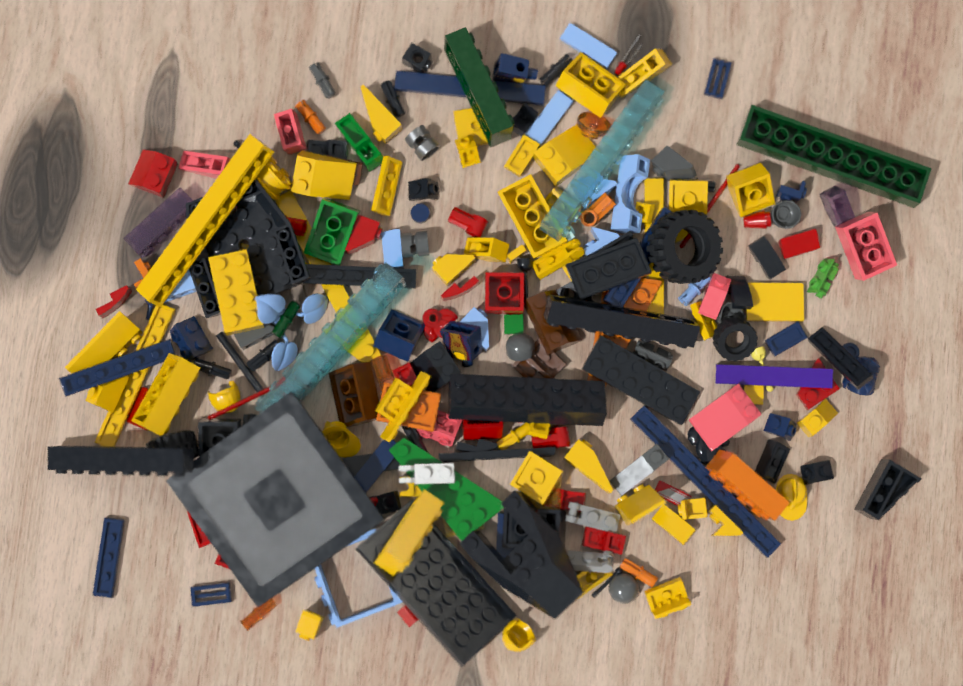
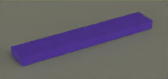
M716 364L715 384L739 383V385L832 388L833 369Z

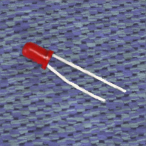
M640 35L637 37V39L635 40V42L633 43V45L631 46L623 60L618 63L619 65L615 69V74L620 75L624 68L627 67V64L633 59V57L639 51L642 44L639 46L638 50L626 64L623 62L628 53L630 52V50L632 49V47L634 46V44L636 43V41L638 40V38L640 37Z

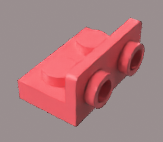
M438 410L434 432L417 429V432L423 438L432 439L441 445L452 447L462 420L449 419V414Z

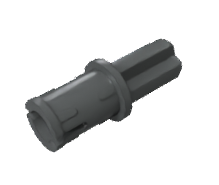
M319 62L312 64L309 69L316 80V85H319L325 98H332L335 96V91L329 82V76H326Z

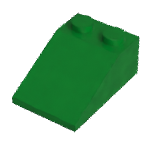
M323 198L303 253L340 266L360 210L328 198Z

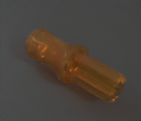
M271 598L260 607H254L253 611L240 621L241 624L249 631L258 621L264 620L263 617L277 606L276 602Z

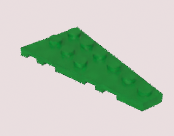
M405 438L389 449V452L401 466L442 464L441 461ZM455 470L454 483L416 484L421 492L425 489L444 502L440 508L443 511L440 516L460 541L504 508L501 504L503 501ZM414 471L406 472L410 478H415Z

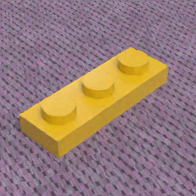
M383 156L371 211L384 216H390L402 161L390 156Z

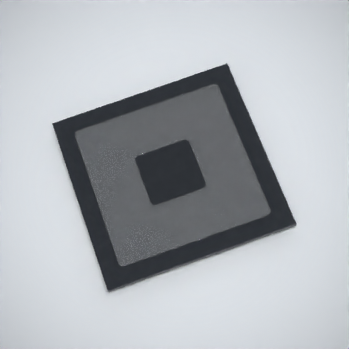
M293 391L193 461V472L186 473L185 477L171 476L166 480L257 607H260L385 520Z

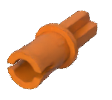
M305 100L299 101L295 108L304 117V121L309 123L317 134L323 133L326 127L316 116L317 112L313 111Z
M627 558L620 565L621 569L651 588L658 579L657 576L643 569L644 566L640 567Z

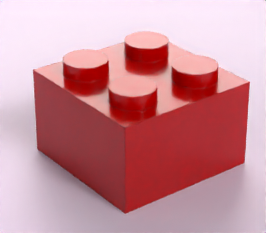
M486 272L485 313L523 314L524 273Z

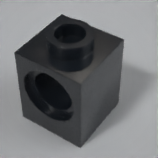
M411 43L402 57V63L418 73H423L424 70L428 71L432 64L431 53ZM419 56L423 58V61L416 63L413 59Z

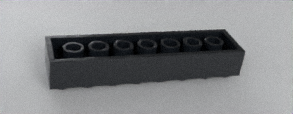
M450 374L448 386L449 419L603 426L607 415L605 381Z

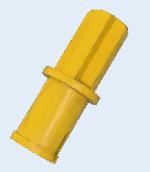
M524 423L514 431L510 430L509 434L496 442L498 448L505 450L516 442L520 443L519 440L528 435L530 424Z

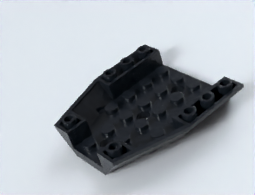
M256 178L236 204V213L233 215L229 213L189 268L206 318L221 315L208 257L243 250L241 248L243 240L249 242L247 252L253 278L259 275L262 279L259 286L255 285L257 296L284 292L299 286L310 278L291 222ZM203 197L186 203V220Z

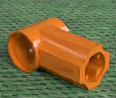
M605 192L587 210L582 212L580 220L585 226H596L617 204ZM588 213H592L595 217L592 223H588L586 220Z

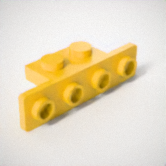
M421 371L411 387L398 378L394 379L375 410L390 420L380 438L390 442L396 437L398 428L408 418V412L418 402V396L421 391L428 386L431 377L429 374Z

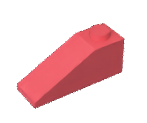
M183 151L178 169L217 179L231 159L225 156Z

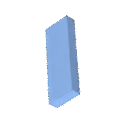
M572 23L568 25L560 37L561 41L578 52L583 53L605 69L609 67L617 55L616 51Z
M558 90L525 135L541 146L572 105L573 100Z

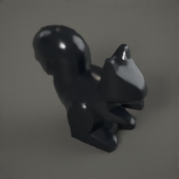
M693 426L687 433L688 440L691 445H695L696 453L703 464H708L719 449L727 451L722 447H727L730 444L728 439L711 451Z

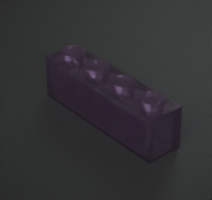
M179 187L123 239L141 258L144 256L148 257L153 253L155 246L159 243H164L173 230L177 231L183 225L182 222L186 219V203L193 200Z

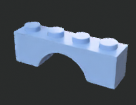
M635 154L624 155L620 158L615 203L617 205L613 209L611 230L622 234L631 231V233H640L643 214L635 209L633 198L637 186L648 178L650 159Z

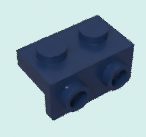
M195 316L175 324L170 330L171 338L178 345L181 356L189 362L211 352L213 349Z

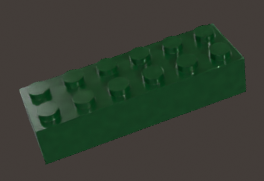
M464 27L445 35L444 51L491 148L510 140L513 125L515 124L511 114L508 115L505 110L507 107L504 99L500 98L497 93L499 90L496 82H492L490 79L491 73L488 66L482 62L483 56L480 49H476L474 45L475 39L471 32L468 33L467 28Z

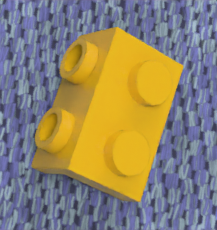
M680 577L644 591L650 611L655 619L664 618L670 613L682 611L692 605Z

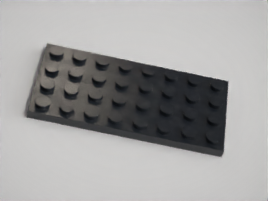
M410 500L358 545L356 550L454 660L463 667L517 615L434 523L432 524L431 531L422 540L423 543L420 548L413 554V559L402 572L398 571L392 576L374 563L414 502Z

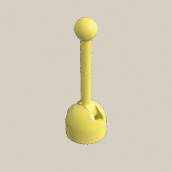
M764 346L755 348L754 352L751 353V357L759 361L760 366H764L763 359L766 356V350ZM766 386L768 392L773 391V386Z

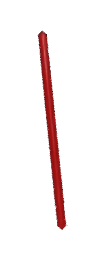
M736 164L730 174L737 172L740 165ZM725 179L707 205V214L728 185L727 179ZM689 233L680 244V248H684L692 237Z
M299 372L209 415L207 419L212 420L301 377L303 373Z

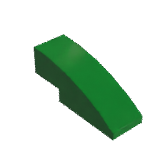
M350 113L334 123L369 172L382 164V154Z

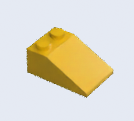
M576 124L536 150L533 154V159L555 187H557L598 156L600 151L580 126Z
M302 150L297 155L291 192L313 197L350 200L357 163Z
M641 484L633 489V495L628 497L625 494L617 499L618 504L615 505V508L625 524L630 525L666 502L650 485L644 487Z

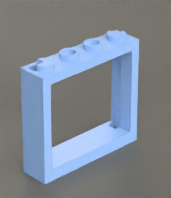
M377 529L366 532L349 545L367 539ZM321 564L314 568L317 574L314 577L318 588L322 587L324 593L321 596L325 607H329L331 613L328 614L331 624H335L336 628L403 603L389 587L393 600L341 620Z

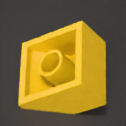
M761 163L726 176L729 193L740 217L775 204L770 173Z

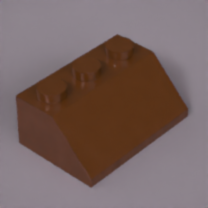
M556 290L543 291L527 298L524 302V307L547 356L582 341L578 330L569 329L563 325L555 327L546 322L543 315L549 294L557 295Z
M370 362L353 363L328 373L340 422H343L347 427L377 419L378 413L375 410L379 405V399Z

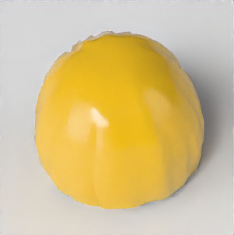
M229 381L230 388H226L214 394L208 391L210 403L217 411L241 400L240 390L234 381ZM237 407V408H235V409H233V410H231V411H229V412H226V413H224V414L232 413V412L236 411L239 407Z
M519 618L510 621L503 630V643L510 651H524L530 648L536 641L531 627Z

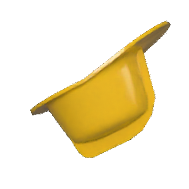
M325 422L322 433L340 457H352L360 451V440L348 430L343 422Z
M784 475L777 482L776 491L790 503L780 516L786 520H798L806 512L807 488L804 485L803 479L798 475Z

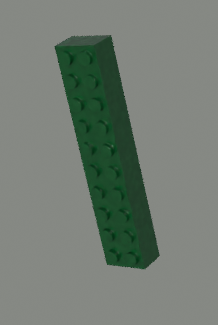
M751 105L747 112L736 144L912 208L920 204L932 169L755 105Z

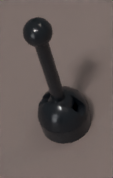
M532 258L517 259V266L524 273V302L529 298L527 271L532 268Z

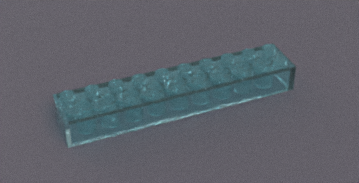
M388 263L380 264L374 270L373 277L370 280L366 279L361 285L362 289L348 299L347 306L344 309L340 308L335 314L336 318L322 328L320 336L318 338L314 337L308 344L310 347L296 357L294 365L292 367L288 366L282 373L283 377L279 381L276 380L269 387L270 391L266 396L262 395L257 400L255 409L261 413L291 391L302 402L406 286L403 276Z

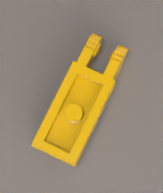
M573 239L533 261L532 267L537 277L541 280L571 261L582 257L585 254V250L579 247L581 246L580 241Z

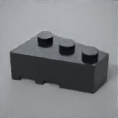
M881 459L854 510L869 519L880 520L922 478L890 459Z

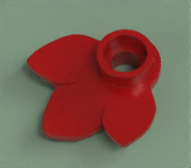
M427 309L422 316L423 323L425 324L424 335L426 339L433 343L438 336L442 338L440 330L450 321H455L458 318L457 315L449 309H441L439 311ZM432 314L435 316V320L433 322L429 320V317Z

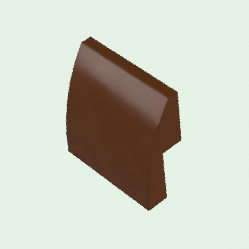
M538 338L534 344L535 350L532 351V357L524 361H515L511 365L523 377L553 379L567 363L556 352L547 356L542 342Z

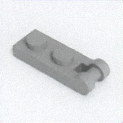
M569 502L568 508L570 510L569 514L566 515V522L612 533L617 532L620 514ZM577 510L581 511L579 518L576 517Z
M566 550L574 570L610 573L613 570L614 554L611 551L594 553Z

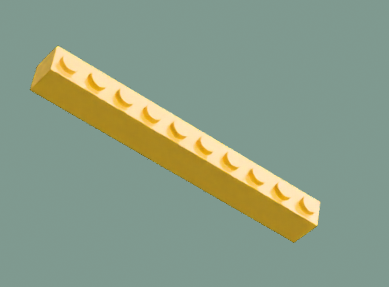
M251 134L248 135L136 288L148 302L159 307L163 305L274 154V151L261 140Z

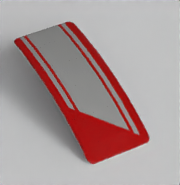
M659 480L655 491L663 499L676 506L681 504V500L692 498L689 494Z

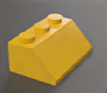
M580 52L563 70L555 86L602 118L626 84Z

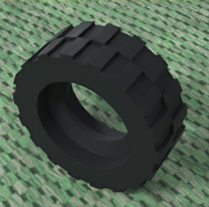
M730 317L717 325L718 327L714 330L712 337L713 345L723 358L736 362L744 360V358L749 357L754 352L758 336L755 329L744 318ZM733 331H740L744 335L743 342L737 347H729L726 343L727 336Z

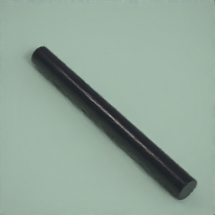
M220 332L217 334L216 337L255 391L263 390L261 384L224 333Z

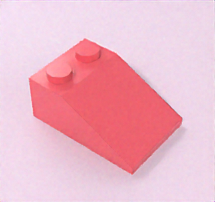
M738 383L690 418L689 421L710 450L713 451L762 414Z

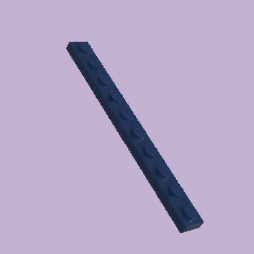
M645 406L630 418L655 445H659L669 460L744 532L743 535L766 558L781 545L731 493L723 488L719 481L709 476L710 472Z

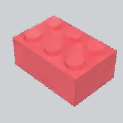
M868 211L835 226L855 279L864 281L897 266L877 212Z

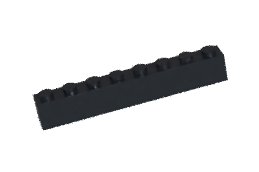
M551 294L548 296L543 315L546 322L555 327L563 325L573 330L581 328L590 333L599 331L608 336L616 334L622 335L626 339H633L634 337L640 338L644 342H651L652 340L662 345L675 344L680 348H694L700 329L695 319Z
M48 446V470H56V474H67L68 470H72V474H84V471H89V475L101 474V471H105V475H117V472H122V475H134V472H139V476H151V472H156V476H168V473H173L174 477H185L186 473L193 472V448Z

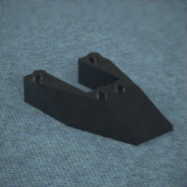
M514 490L501 504L528 536L512 552L503 558L483 533L473 530L459 544L502 588L556 619L584 591L559 533L523 492Z

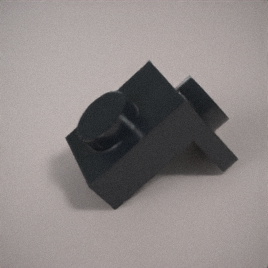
M523 103L520 110L513 117L515 124L513 125V131L523 137L535 122L539 113L528 104Z
M428 178L408 181L410 201L438 200L439 187L437 181Z
M830 460L800 467L804 485L834 479Z

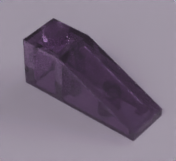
M835 185L819 194L825 211L834 227L855 218L845 190Z

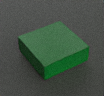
M523 314L504 315V335L524 333Z

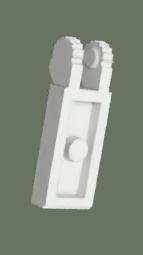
M454 463L399 466V471H414L415 478L402 477L399 479V483H454Z

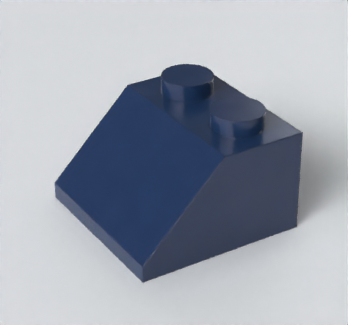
M391 309L378 331L373 347L408 362L422 336L425 324Z

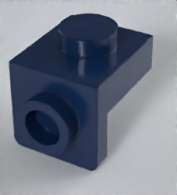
M802 180L797 190L781 185L777 190L776 196L780 197L782 201L790 200L798 203L806 195V181Z
M770 413L763 431L791 441L792 437L796 434L797 424L790 418Z

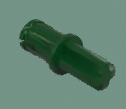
M294 301L289 303L283 315L279 316L280 319L272 330V334L281 339L283 338L289 325L293 324L292 320L300 308L298 303Z

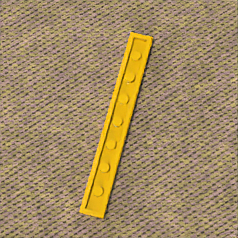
M646 178L644 180V203L655 205L651 224L664 207V179ZM644 223V235L651 224ZM652 262L649 265L652 273L644 276V278L659 280L662 283L647 311L664 314V279L659 276L660 272L654 271L652 268L654 264Z
M291 190L281 195L278 200H275L284 215L307 220ZM308 220L305 235H295L303 252L312 229ZM304 254L309 264L332 265L324 260ZM321 285L345 330L363 322L344 286Z
M164 304L161 307L155 306L136 351L162 342L176 309ZM150 367L126 375L129 379L113 413L108 411L94 443L101 446L115 447Z

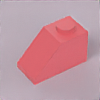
M716 273L712 274L698 311L699 314L714 320L717 319L731 279Z

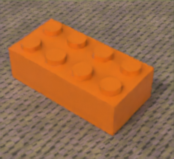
M719 449L705 467L710 471L709 476L716 481L720 480L724 483L723 488L731 494L735 493L738 496L736 499L743 505L750 506L752 508L750 511L758 518L762 517L765 520L771 519L776 521L790 503L734 453Z

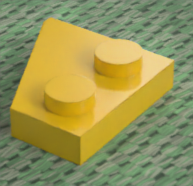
M365 322L332 337L333 342L361 363L371 362L381 357L378 348L373 347L374 340Z

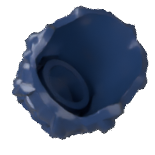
M856 356L855 359L873 375V379L858 390L844 377L842 381L843 388L846 389L847 386L848 390L859 395H872L875 389L877 373L880 371L879 362L872 357Z

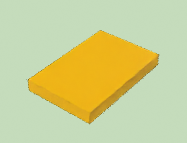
M748 283L753 307L746 309V321H804L803 283Z

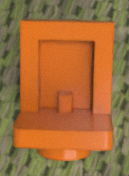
M140 258L134 263L144 279L152 267L148 261L144 263ZM143 279L134 284L135 288L139 286Z

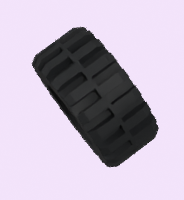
M697 210L675 211L660 217L656 222L657 224L652 226V234L648 235L647 241H650L649 246H647V252H650L648 259L650 263L653 262L654 266L652 268L654 271L660 272L659 276L661 278L678 284L697 283L707 279L711 273L716 271L717 267L715 265L720 264V254H723V248H721L723 240L722 237H719L718 233L720 230L718 226L715 227L713 225L715 222L711 218H707L705 213L698 212ZM682 229L692 236L695 244L694 256L687 265L680 261L675 251V240Z

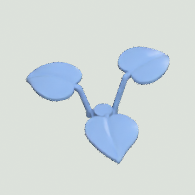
M319 293L308 296L302 305L303 312H297L296 316H304V322L307 324L317 322L322 318L327 309L328 297ZM265 294L255 297L258 319L264 324L272 323L276 326L280 319L279 316L283 315L286 310L285 299L278 294ZM285 334L283 335L284 343H277L272 352V366L275 371H280L290 365L297 356V345L294 342L288 343V338Z

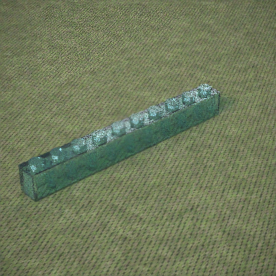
M645 79L541 221V231L558 242L562 236L566 238L571 230L570 225L573 222L577 223L582 215L580 213L581 210L590 205L592 195L594 193L598 194L602 188V181L604 179L608 180L613 172V166L615 164L619 165L623 159V152L630 150L634 143L632 141L634 137L640 136L644 130L643 125L645 122L649 123L653 118L655 108L659 109L665 100L663 99L664 90Z

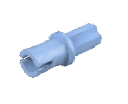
M710 277L697 283H689V287L678 297V300L682 304L684 303L685 306H688L696 295L701 294L700 291L709 283Z

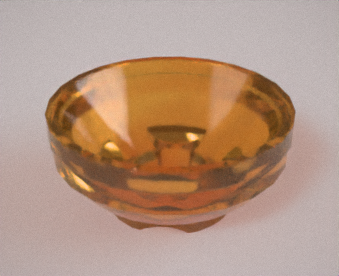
M583 112L579 114L577 119V125L582 135L593 140L607 135L611 128V123L602 116L600 118L592 112Z

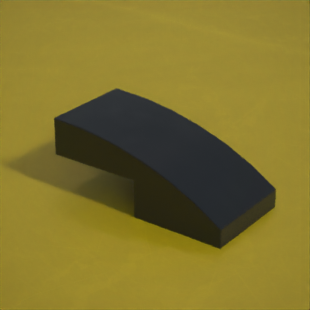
M308 140L306 151L347 160V141Z
M765 236L748 245L755 261L760 264L767 279L771 280L786 270Z
M727 275L726 278L731 279L727 294H731L732 309H751L753 301L745 276Z
M481 439L478 440L477 446L458 442L456 450L461 452L492 451L497 448V443Z
M398 491L369 497H377L376 508L381 515L401 509Z

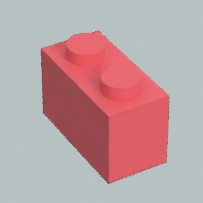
M292 109L274 114L283 150L289 155L306 150L307 147L298 115Z

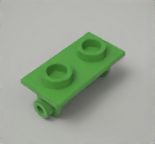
M823 259L819 263L818 270L809 283L808 293H816L815 296L818 298L826 296L831 286L826 279L833 281L839 270V264L834 262V259Z

